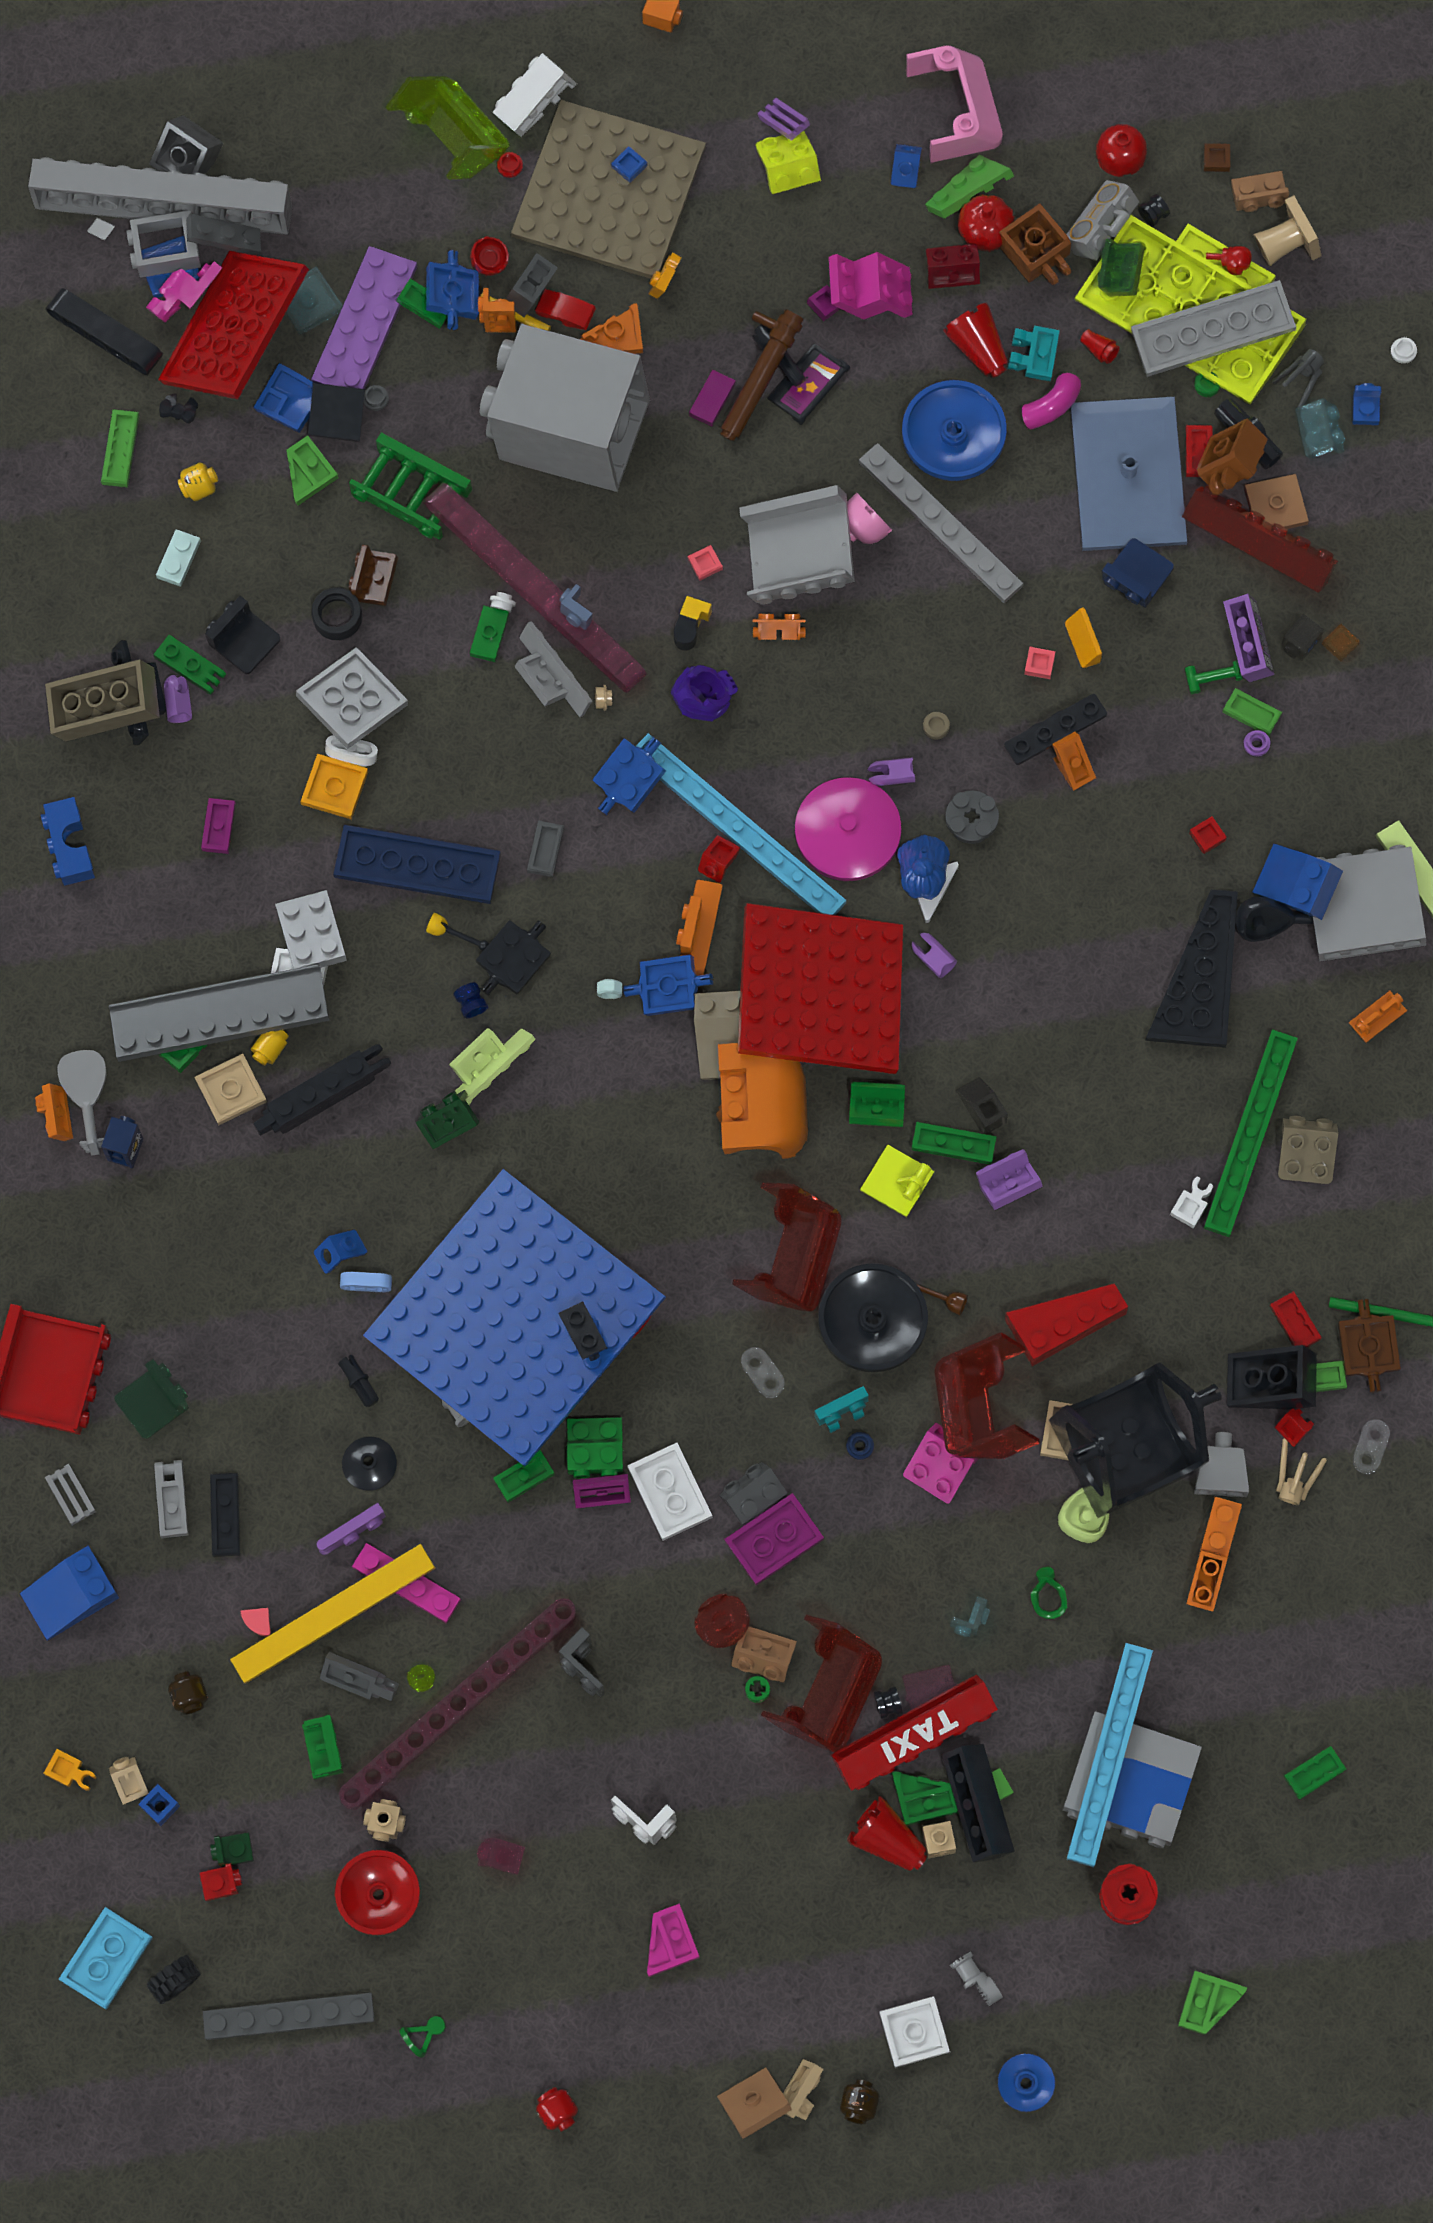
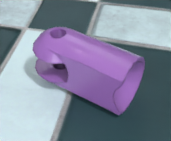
M175 675L169 676L164 682L167 720L171 723L187 722L192 719L188 682L182 676L178 678Z
M913 757L873 762L869 766L868 771H882L884 775L873 776L869 778V781L877 786L915 782L912 764Z
M920 933L921 937L931 946V949L928 953H925L912 941V950L940 979L954 968L957 960L932 935Z

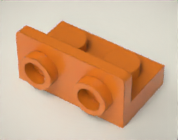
M483 288V297H478V312H480V323L485 325V332H516L517 322L514 302H509L506 299L490 301L489 288Z

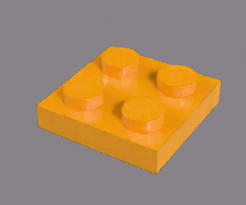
M317 754L301 799V805L352 820L368 774V768Z

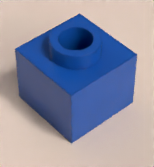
M158 1784L138 1804L160 1826L180 1807L178 1802ZM164 1802L166 1805L165 1809L161 1812L156 1811L157 1803Z

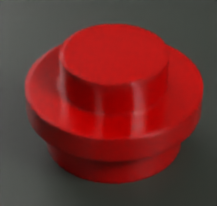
M507 152L498 159L497 168L501 175L512 178L521 173L523 162L519 155Z

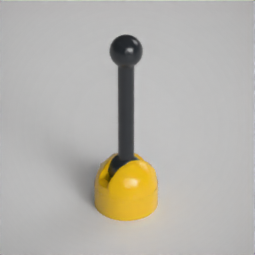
M435 912L426 929L427 933L436 936L447 932L479 946V949L482 951L489 945L485 940L479 941L449 928L446 918Z

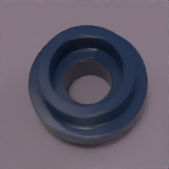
M854 1433L847 1440V1452L854 1459H866L873 1452L874 1442L866 1433ZM862 1442L865 1444V1449L858 1451L855 1448V1444Z

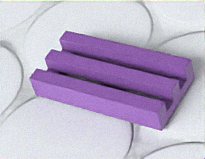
M777 98L773 100V106L768 104L765 107L766 112L760 111L757 113L761 121L791 141L810 126L806 117ZM771 116H775L776 118L781 120L782 123L793 128L794 131H791L790 129H788L787 127L773 119Z

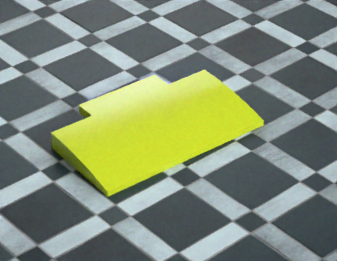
M1130 215L1076 295L1075 300L1132 334L1131 326L1272 283L1276 275L1252 261L1249 269L1243 271L1241 275H1232L1228 272L1227 267H1222L1221 260L1206 259L1207 253L1222 254L1223 248L1229 247L1192 225L1187 224L1177 241H1174ZM1291 310L1296 331L1184 366L1203 375L1204 378L1218 384L1221 388L1246 403L1251 404L1305 327L1306 318Z

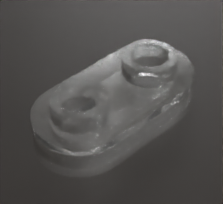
M757 1347L747 1349L741 1357V1366L746 1375L763 1396L767 1398L779 1396L785 1386L784 1377L764 1350ZM752 1359H758L760 1361V1365L757 1367H752L750 1365V1361ZM767 1381H774L776 1386L773 1389L767 1388Z
M1373 1419L1368 1421L1362 1429L1353 1455V1465L1357 1471L1363 1474L1375 1472L1381 1463L1390 1436L1389 1427L1385 1422ZM1377 1431L1380 1434V1438H1371L1370 1432ZM1362 1457H1370L1371 1464H1364L1361 1460Z

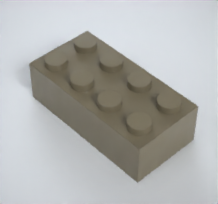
M142 660L45 684L50 732L64 741L160 718L154 667Z

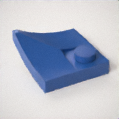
M279 363L257 400L254 409L300 433L309 419L312 384L314 382Z

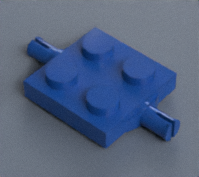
M450 250L447 253L448 263L429 262L426 267V311L447 315V328H452V330L458 329V317L476 320L479 315V273L477 270L466 269L459 265V253L457 251L454 252V250Z
M652 736L645 748L642 749L634 746L625 738L622 740L592 780L603 788L607 795L606 799L598 807L599 810L607 815L614 804L618 803L635 813L666 772L664 768L656 763L652 756L660 744H662Z
M692 955L640 962L641 976L639 984L624 986V990H626L624 995L626 997L640 995L643 1001L644 1015L646 1016L694 1010L695 994H697L698 986L713 985V980H711L713 976L711 973L697 976L694 956Z

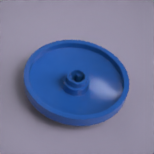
M960 380L942 381L920 391L908 405L902 423L903 444L913 463L925 473L942 480H966L988 470L1001 455L1006 440V419L997 400L982 387Z

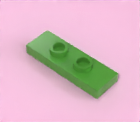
M113 409L101 479L102 485L128 487L140 416L139 412Z

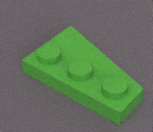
M979 155L959 174L955 175L945 187L936 192L925 205L931 213L945 219L963 208L964 204L969 202L974 195L982 191L987 193L994 189L992 184L1002 178L1007 181L1014 177L1010 168Z

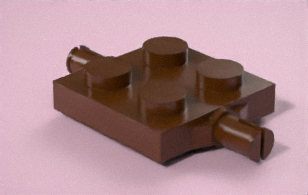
M1361 1299L1357 1301L1360 1316L1353 1320L1338 1322L1345 1377L1356 1375L1368 1377L1370 1393H1374L1375 1389L1376 1392H1380L1379 1375L1385 1372L1400 1371L1401 1369L1393 1315L1382 1317L1371 1315L1369 1299H1364V1301Z

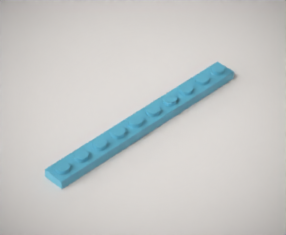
M648 733L636 747L644 749L652 736ZM660 744L652 755L656 763L666 770L660 781L737 846L741 847L743 851L814 911L821 914L836 915L846 904V899Z

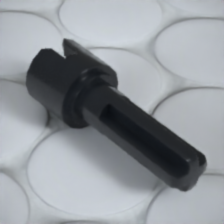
M760 324L755 329L756 335H752V338L763 352L770 339L768 335L772 329ZM786 351L779 366L791 383L798 387L805 382L806 377Z

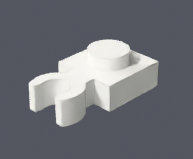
M1196 1177L1193 1180L1191 1186L1192 1193L1185 1190L1182 1192L1170 1213L1172 1217L1192 1228L1196 1226L1208 1203L1203 1201L1202 1198L1208 1197L1213 1188V1185L1209 1184L1206 1190H1200L1197 1187L1200 1177Z

